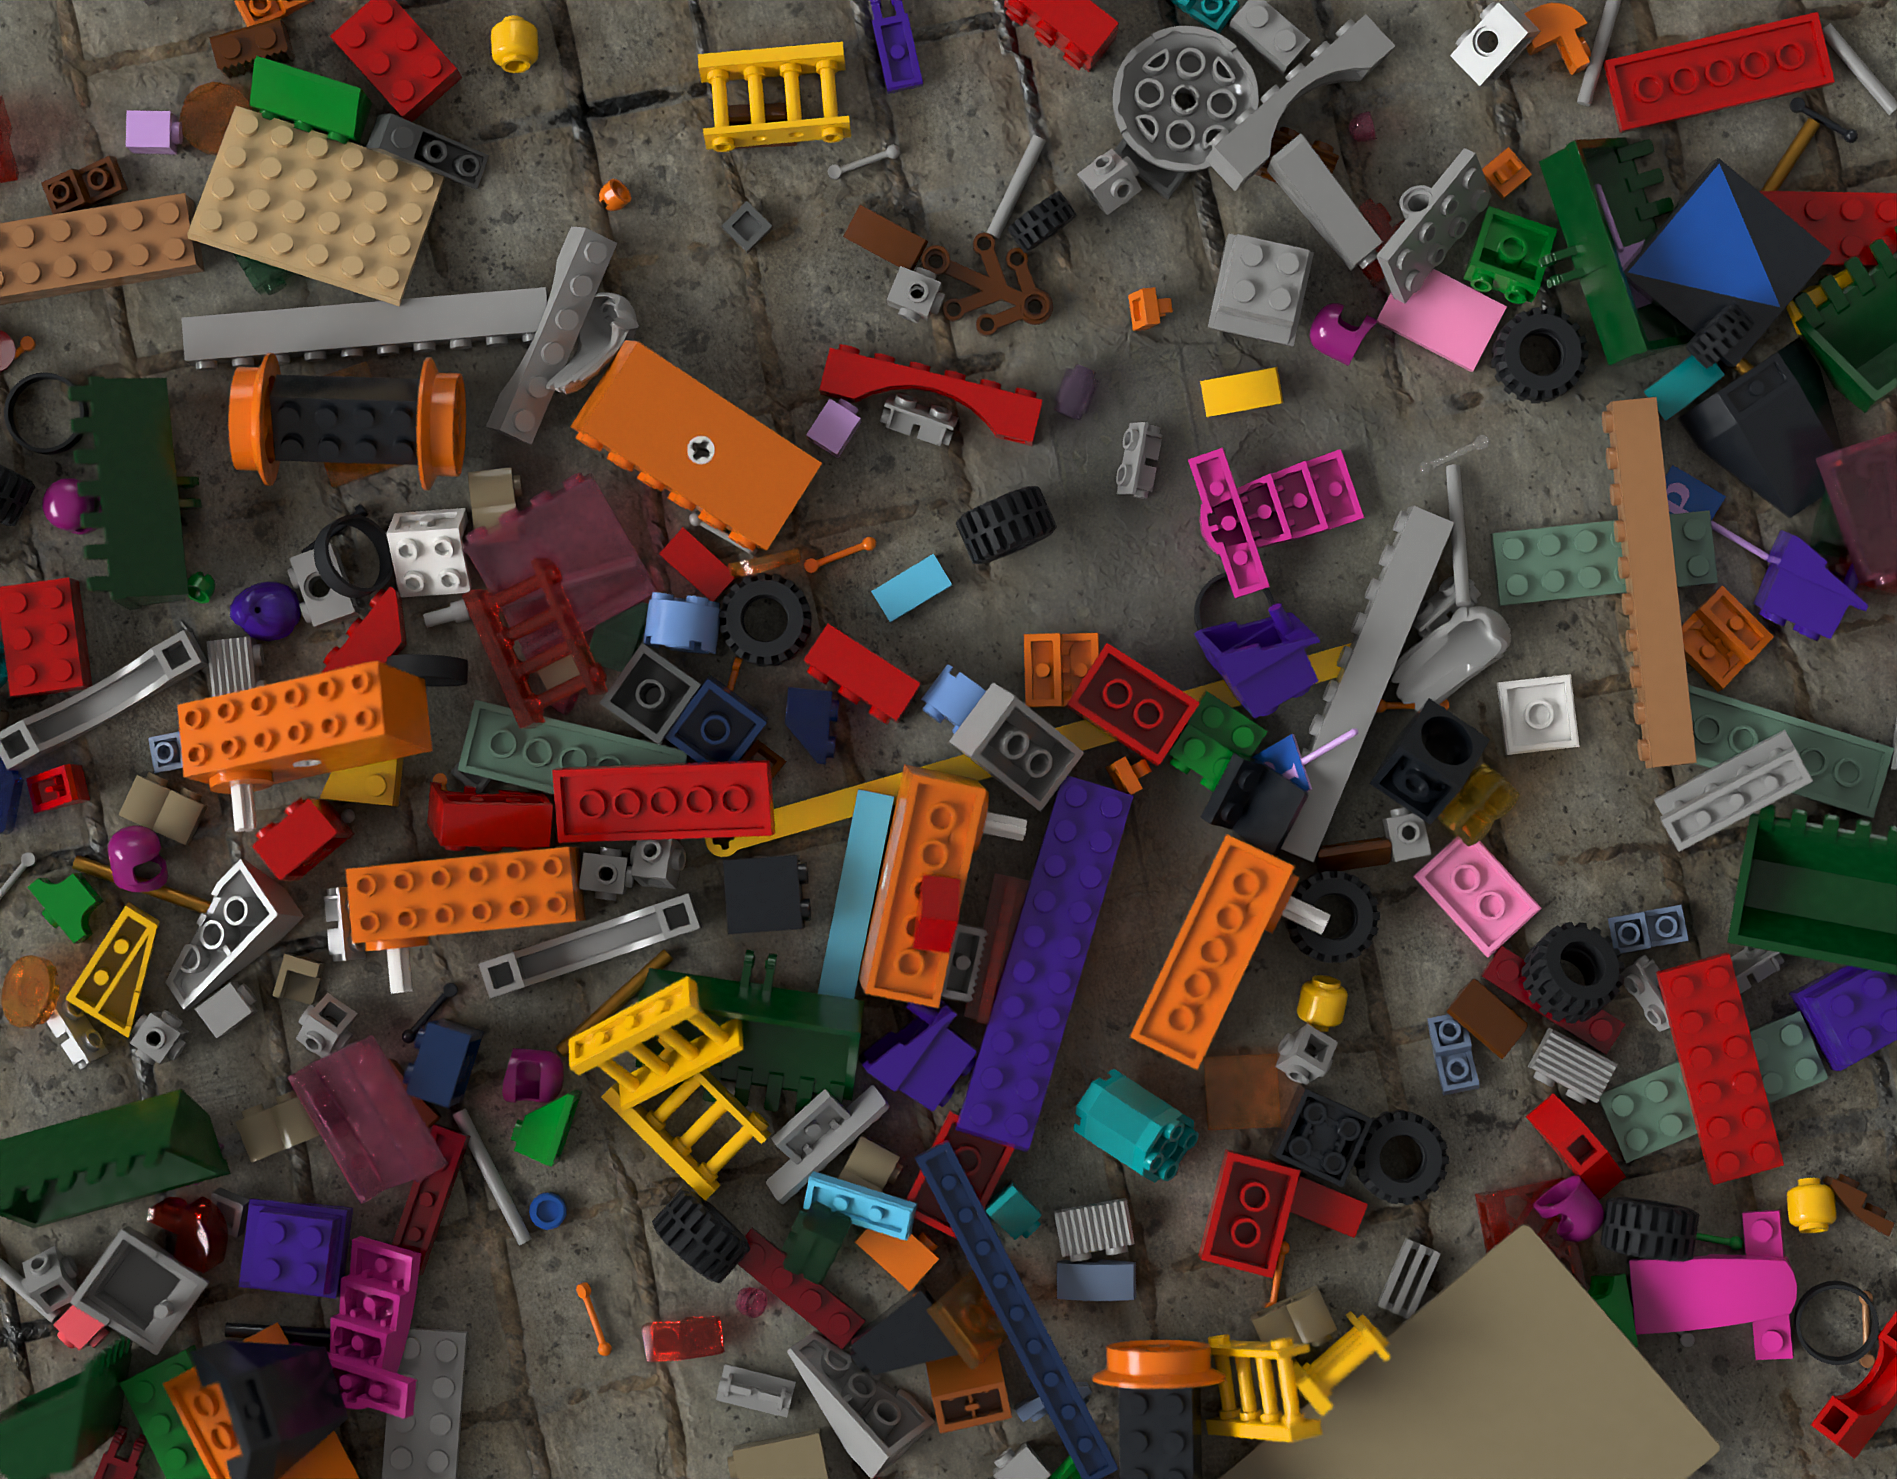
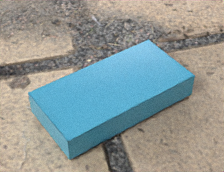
M932 554L871 592L891 623L952 586V583L935 555Z

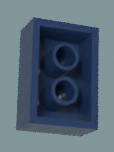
M444 1018L430 1021L425 1027L421 1026L414 1044V1048L419 1049L417 1059L414 1063L409 1062L403 1078V1084L408 1085L405 1094L445 1107H450L463 1101L485 1031Z

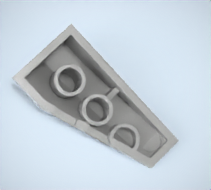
M240 859L217 882L211 893L214 895V898L207 912L201 913L196 922L199 927L191 943L184 945L165 982L183 1010L191 1009L278 943L304 917L284 887L245 859Z
M814 1331L787 1351L845 1450L871 1479L896 1462L935 1423L910 1394L901 1388L895 1391L880 1381V1374L873 1375L871 1371L869 1373L863 1372L852 1362L851 1356Z

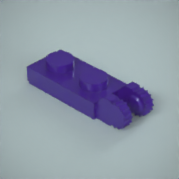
M870 0L874 18L872 25L888 94L922 87L923 80L908 13L904 12L902 0H891L896 15L882 18L881 1Z

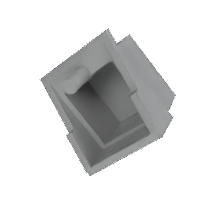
M1229 233L1224 246L1207 328L1293 347L1314 252H1310L1308 249Z
M127 1226L119 1231L69 1303L157 1356L209 1284V1281L198 1275L196 1271L140 1231Z

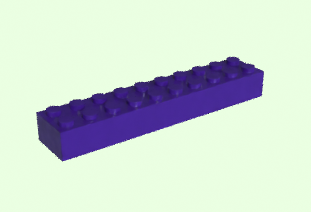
M1068 775L1057 789L955 1128L956 1131L1025 1152L1029 1150L1133 795Z

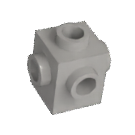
M1113 149L1100 155L1090 165L1077 173L1090 199L1106 215L1127 203L1142 190L1135 177L1139 174L1135 164L1128 156L1122 159Z
M900 266L888 295L887 305L898 309L900 317L918 323L920 318L928 321L931 313L938 314L945 294L940 292L941 282L936 280L937 275L920 267H917L914 272ZM914 292H921L923 294L921 298H914L911 295Z
M676 839L637 840L630 853L631 876L644 887L676 889L679 871L684 869L686 862L684 847Z
M601 847L600 854L583 852L579 889L595 891L594 898L616 901L617 894H626V888H633L634 878L631 876L632 866H630V858L622 857V850ZM607 867L613 870V877L609 881L603 875Z
M327 993L315 1007L310 1005L300 1017L298 1023L302 1025V1028L296 1040L302 1043L309 1051L316 1053L326 1060L335 1049L341 1052L353 1036L349 1029L358 1013Z
M166 1010L163 1013L160 1011L151 1012L148 1016L143 1014L133 1026L131 1032L135 1036L130 1044L137 1048L135 1054L151 1065H154L155 1062L162 1064L169 1062L170 1059L175 1061L187 1044L183 1040L189 1031L181 1026L182 1020ZM154 1031L158 1032L161 1036V1041L158 1045L149 1040Z
M1306 1024L1296 1032L1288 1033L1283 1037L1277 1051L1280 1053L1275 1067L1285 1072L1289 1079L1306 1085L1316 1078H1322L1327 1074L1332 1065V1056L1338 1042L1311 1025Z
M56 1246L22 1263L25 1278L22 1280L24 1290L47 1314L69 1303L77 1292L78 1286L75 1276L79 1275L77 1265L71 1256L64 1257Z

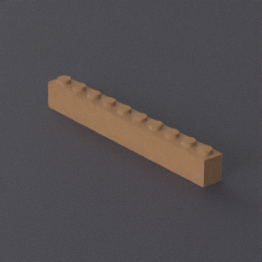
M1657 397L1612 401L1606 406L1607 411L1602 412V426L1604 433H1609L1611 445L1610 448H1606V463L1608 469H1613L1615 484L1610 485L1612 506H1617L1619 520L1614 521V536L1616 542H1621L1623 557H1618V572L1620 579H1625L1627 592L1622 594V609L1624 615H1629L1631 630H1626V645L1628 652L1633 651L1635 665L1630 667V682L1632 688H1637L1639 702L1634 703V719L1636 725L1641 724L1643 738L1638 740V755L1640 761H1645L1646 768L1697 763Z

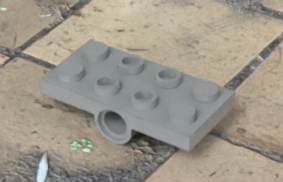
M1464 148L1432 188L1424 185L1414 186L1406 190L1401 196L1399 204L1405 221L1376 255L1394 299L1406 303L1413 293L1419 291L1426 277L1435 266L1444 260L1448 250L1457 239H1460L1465 234L1469 224L1478 213L1487 207L1492 196L1475 152Z

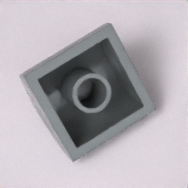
M642 643L600 701V704L661 746L673 724L702 685Z

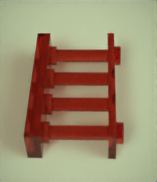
M535 558L531 560L535 575L495 595L483 589H473L461 595L520 729H533L546 723L542 715L544 708L584 688L587 689L589 695H603L608 692L605 682H607L606 673L602 666L595 662L560 583L563 581L561 571L554 562H551L550 558ZM543 588L550 608L510 628L503 626L498 615L500 608ZM557 621L565 641L523 662L518 660L513 649L515 641ZM572 654L579 670V675L539 695L532 692L527 681L530 674Z

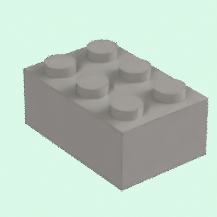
M995 683L991 684L949 741L1015 795L1040 812L1084 754L1080 748L1016 696Z

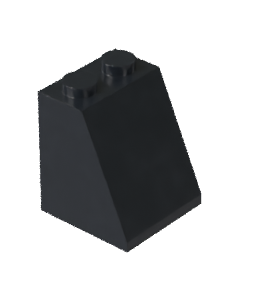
M921 1282L852 1337V1353L850 1356L863 1372L869 1369L873 1375L961 1354L967 1350V1340Z

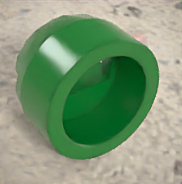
M203 572L192 574L187 579L189 593L187 596L198 603H208L214 594L216 586L210 574L204 576Z

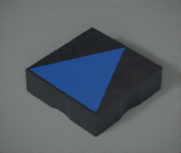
M1718 158L1712 160L1680 198L1672 214L1661 227L1648 236L1623 266V270L1629 285L1657 308L1675 317L1692 337L1731 302L1734 301L1755 324L1720 359L1726 366L1736 367L1832 252Z

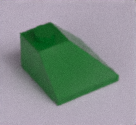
M574 1090L525 1115L524 1121L518 1119L511 1140L516 1142L514 1151L550 1167L560 1162L582 1092Z

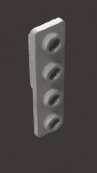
M871 1085L847 1108L824 1089L771 1137L774 1144L790 1158L766 1181L767 1186L778 1202L784 1204L797 1194L808 1182L809 1176L813 1171L819 1172L823 1170L830 1161L847 1146L851 1145L862 1132L889 1109V1103L878 1088Z

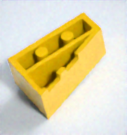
M404 757L331 772L319 799L399 807Z
M128 902L65 1000L129 1038L132 1033L131 1030L134 1025L160 921Z

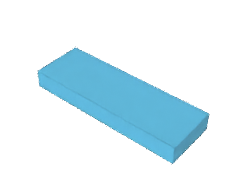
M813 1171L809 1176L803 1208L907 1241L911 1236L917 1203Z

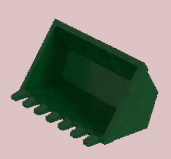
M1626 137L1574 140L1566 144L1565 148L1539 161L1568 246L1566 249L1539 258L1540 266L1549 267L1557 264V262L1572 258L1575 267L1573 271L1551 276L1546 280L1547 287L1551 289L1578 279L1580 280L1609 366L1619 367L1670 349L1685 347L1693 338L1675 317L1657 308L1652 303L1636 308L1595 189V184L1601 185L1623 247L1646 240L1651 233L1655 232L1658 228L1654 217L1672 212L1674 205L1670 197L1648 202L1644 188L1662 183L1664 176L1660 168L1639 174L1634 159L1654 152L1650 139L1630 145Z
M1882 239L1875 240L1869 246L1878 265L1868 272L1859 258L1855 256L1844 262V266L1853 281L1845 288L1841 289L1835 278L1830 274H1826L1819 280V285L1828 300L1818 307L1815 306L1806 292H1801L1793 298L1802 316L1795 323L1801 334L1807 339L1833 388L1864 413H1867L1897 392V251L1892 254Z
M89 376V386L68 387V399L71 402H91L92 417H75L71 419L72 432L94 434L96 448L75 450V463L77 465H97L99 477L97 481L78 482V495L81 497H101L102 512L82 513L80 516L81 526L83 528H104L105 544L85 545L84 557L86 560H107L108 566L107 576H90L87 578L88 590L90 592L110 591L111 600L129 610L141 609L142 606L181 601L189 593L180 510L202 508L201 499H179L178 488H194L200 484L199 477L176 476L167 378H105L104 376Z
M1773 804L1761 808L1759 814H1750L1727 943L1897 975V827L1890 826L1888 837L1871 834L1872 823L1868 821L1858 820L1856 831L1840 829V817L1829 814L1825 815L1823 825L1807 823L1808 811L1793 809L1791 820L1775 817L1776 806Z
M747 949L741 982L649 968L643 991L639 993L638 1002L688 976L697 983L699 1010L712 1021L721 1026L734 1018L742 1020L744 1049L710 1066L707 1070L719 1082L720 1080L736 1082L734 1097L744 1107L748 1105L751 1085L767 1087L764 1109L773 1112L779 1109L782 1090L798 1092L795 1106L796 1115L811 1102L812 1094L819 1095L824 1089L841 1104L843 1099L852 1100L865 1001L773 987L777 954L769 953V956L766 958L764 984L751 983L752 968H754L756 956L754 955L755 951ZM687 1019L672 1026L675 1031L689 1042L705 1034ZM655 1035L643 1041L642 1044L658 1056L665 1048L657 1041L659 1036ZM636 1058L635 1067L640 1068L645 1065ZM682 1081V1082H680V1083L674 1085V1086H673V1089H672V1093H673L684 1081ZM704 1088L703 1100L716 1102L717 1100Z
M178 1089L1 1139L0 1216L25 1226L36 1228L228 1175L231 1172L227 1160L222 1156L209 1114L183 1089Z
M122 1334L120 1339H115L113 1343L108 1344L107 1348H103L100 1353H96L93 1358H89L82 1372L21 1399L0 1412V1473L7 1479H47L50 1475L72 1472L114 1436L120 1424L125 1395L119 1383L128 1378L133 1351L131 1350L133 1342L131 1339Z

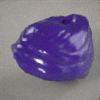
M269 581L256 583L245 588L234 598L230 606V618L249 636L257 640H279L288 636L293 631L294 626L299 623L301 618L300 602L296 592L288 585Z

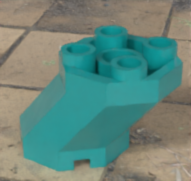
M1115 1069L1107 1072L1112 1077L1106 1081L1100 1077L1094 1080L1076 1106L1075 1115L1080 1117L1081 1120L1080 1125L1074 1123V1131L1155 1183L1160 1179L1166 1182L1171 1180L1176 1175L1179 1163L1186 1152L1192 1149L1198 1141L1199 1133L1194 1130L1195 1121Z

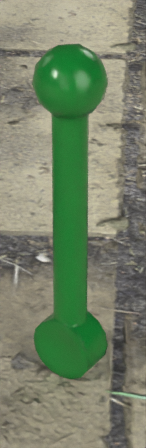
M1697 1233L1696 1240L1727 1245L1734 1251L1740 1250L1743 1246V1241L1738 1236L1724 1238Z

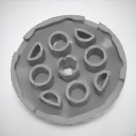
M1175 26L1151 34L1150 37L1143 40L1127 54L1115 78L1112 99L1117 126L1125 141L1140 157L1167 170L1193 172L1212 167L1205 160L1213 149L1209 143L1222 130L1226 129L1230 133L1238 126L1235 120L1249 107H1252L1254 111L1258 109L1259 93L1254 71L1234 43L1219 33L1206 28ZM1181 93L1189 94L1193 97L1195 105L1183 110L1176 104L1175 98Z

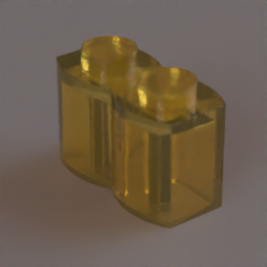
M1482 764L1472 770L1463 788L1436 819L1452 835L1469 847L1485 837L1491 829L1494 820L1503 817L1514 807L1520 794L1506 778L1488 765Z

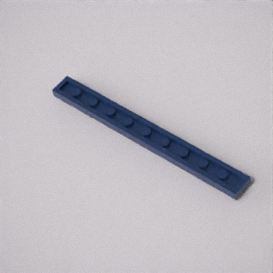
M945 1140L915 1156L922 1173L1081 1478L1101 1479L1118 1470L1119 1468L949 1141Z

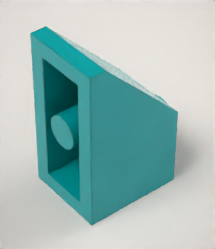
M1012 1180L991 1198L985 1207L987 1214L1014 1240L1020 1235L1027 1239L1041 1225L1038 1221L1042 1216L1041 1211Z

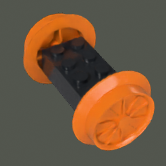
M267 353L260 367H238L233 376L229 401V443L233 465L236 470L258 471L266 486L274 484L280 461L418 465L422 488L425 491H429L437 476L459 477L462 472L466 444V393L463 376L461 373H439L431 357L425 359L420 379L281 375L276 355L274 353Z
M1134 1340L1107 1345V1368L1093 1374L1092 1381L1102 1385L1119 1387L1120 1479H1202L1201 1386L1218 1384L1226 1380L1224 1373L1211 1368V1345L1187 1340Z

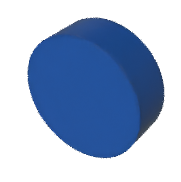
M541 1193L534 1198L530 1205V1218L541 1229H554L566 1218V1202L557 1193Z

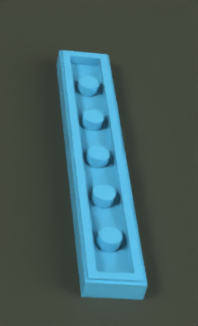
M861 789L857 791L817 994L854 999L894 796Z

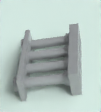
M1783 730L1654 798V802L1662 814L1660 819L1680 852L1811 783L1813 780L1787 732Z

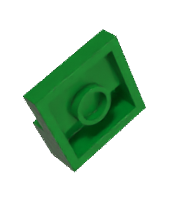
M1488 206L1463 279L1470 281L1472 288L1477 291L1488 292L1493 289L1504 293L1505 298L1512 303L1523 304L1526 301L1532 303L1540 289L1546 269L1545 266H1540L1538 259L1550 254L1557 229Z
M1205 691L1198 701L1200 704L1168 751V754L1173 757L1169 762L1171 765L1187 775L1191 769L1203 776L1200 784L1214 792L1232 755L1236 753L1251 757L1268 731L1208 691Z

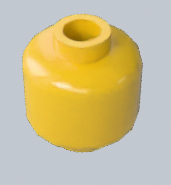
M512 15L505 17L491 30L492 59L506 72L521 73L527 71L538 60L539 56L538 31L536 27L520 16Z
M1315 975L1312 977V980L1303 983L1297 1006L1299 1018L1320 1032H1327L1329 1027L1340 1025L1344 1019L1348 993L1341 986V981L1330 976Z
M1803 1178L1798 1180V1186L1788 1190L1787 1207L1790 1224L1798 1227L1800 1233L1828 1231V1225L1833 1224L1837 1218L1835 1194L1832 1188L1821 1184L1820 1178Z

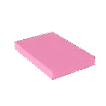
M1433 269L1424 280L1419 291L1413 293L1406 303L1394 299L1392 293H1390L1377 318V323L1473 372L1507 306Z
M1468 827L1460 832L1412 876L1487 958L1542 909Z

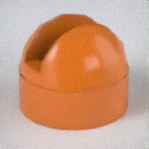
M611 179L600 190L599 201L600 203L605 201L608 204L605 208L606 210L618 211L631 201V195L622 182L617 179Z

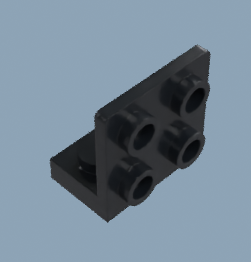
M1234 753L1201 818L1211 825L1235 831L1263 852L1276 857L1309 794L1261 760Z

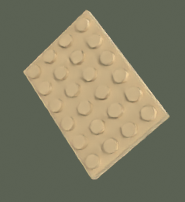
M235 106L188 230V239L400 306L445 177L367 149L366 147L351 142L342 144L327 139L328 135L314 130L308 133L294 128L292 123L276 118L268 120L263 118L261 113Z

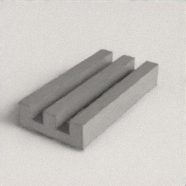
M1405 1238L1377 1306L1403 1316L1406 1319L1414 1315L1441 1253ZM1410 1249L1417 1250L1394 1304L1388 1302ZM1424 1254H1426L1429 1258L1408 1307L1404 1309L1402 1305Z

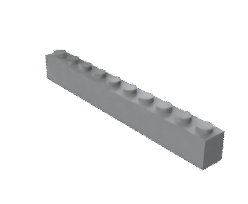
M546 287L409 298L402 299L400 306L384 301L183 317L181 320L184 359L191 366H196L197 371L217 370L218 364L232 363L233 368L253 367L254 361L263 360L267 353H274L279 365L291 363L290 358L305 357L306 362H319L327 360V355L341 354L343 359H355L363 357V352L377 351L379 356H391L399 354V349L414 348L416 353H427L436 351L435 346L450 344V349L462 350L472 348V342L486 341V346L498 347L508 345V339L522 338L523 343L531 344L546 309L550 292Z
M1410 506L1406 512L1401 510L1393 526V531L1397 532L1392 546L1387 544L1381 554L1379 565L1383 566L1378 580L1373 578L1367 588L1365 598L1369 600L1364 613L1358 612L1351 627V632L1355 636L1350 647L1344 646L1340 653L1337 666L1341 667L1336 681L1331 679L1325 689L1323 700L1327 701L1322 715L1317 713L1310 725L1308 733L1313 735L1308 749L1302 747L1300 750L1301 757L1307 756L1353 728L1358 730V734L1304 765L1312 790L1308 792L1309 796L1281 848L1282 850L1314 862L1454 522L1416 506Z

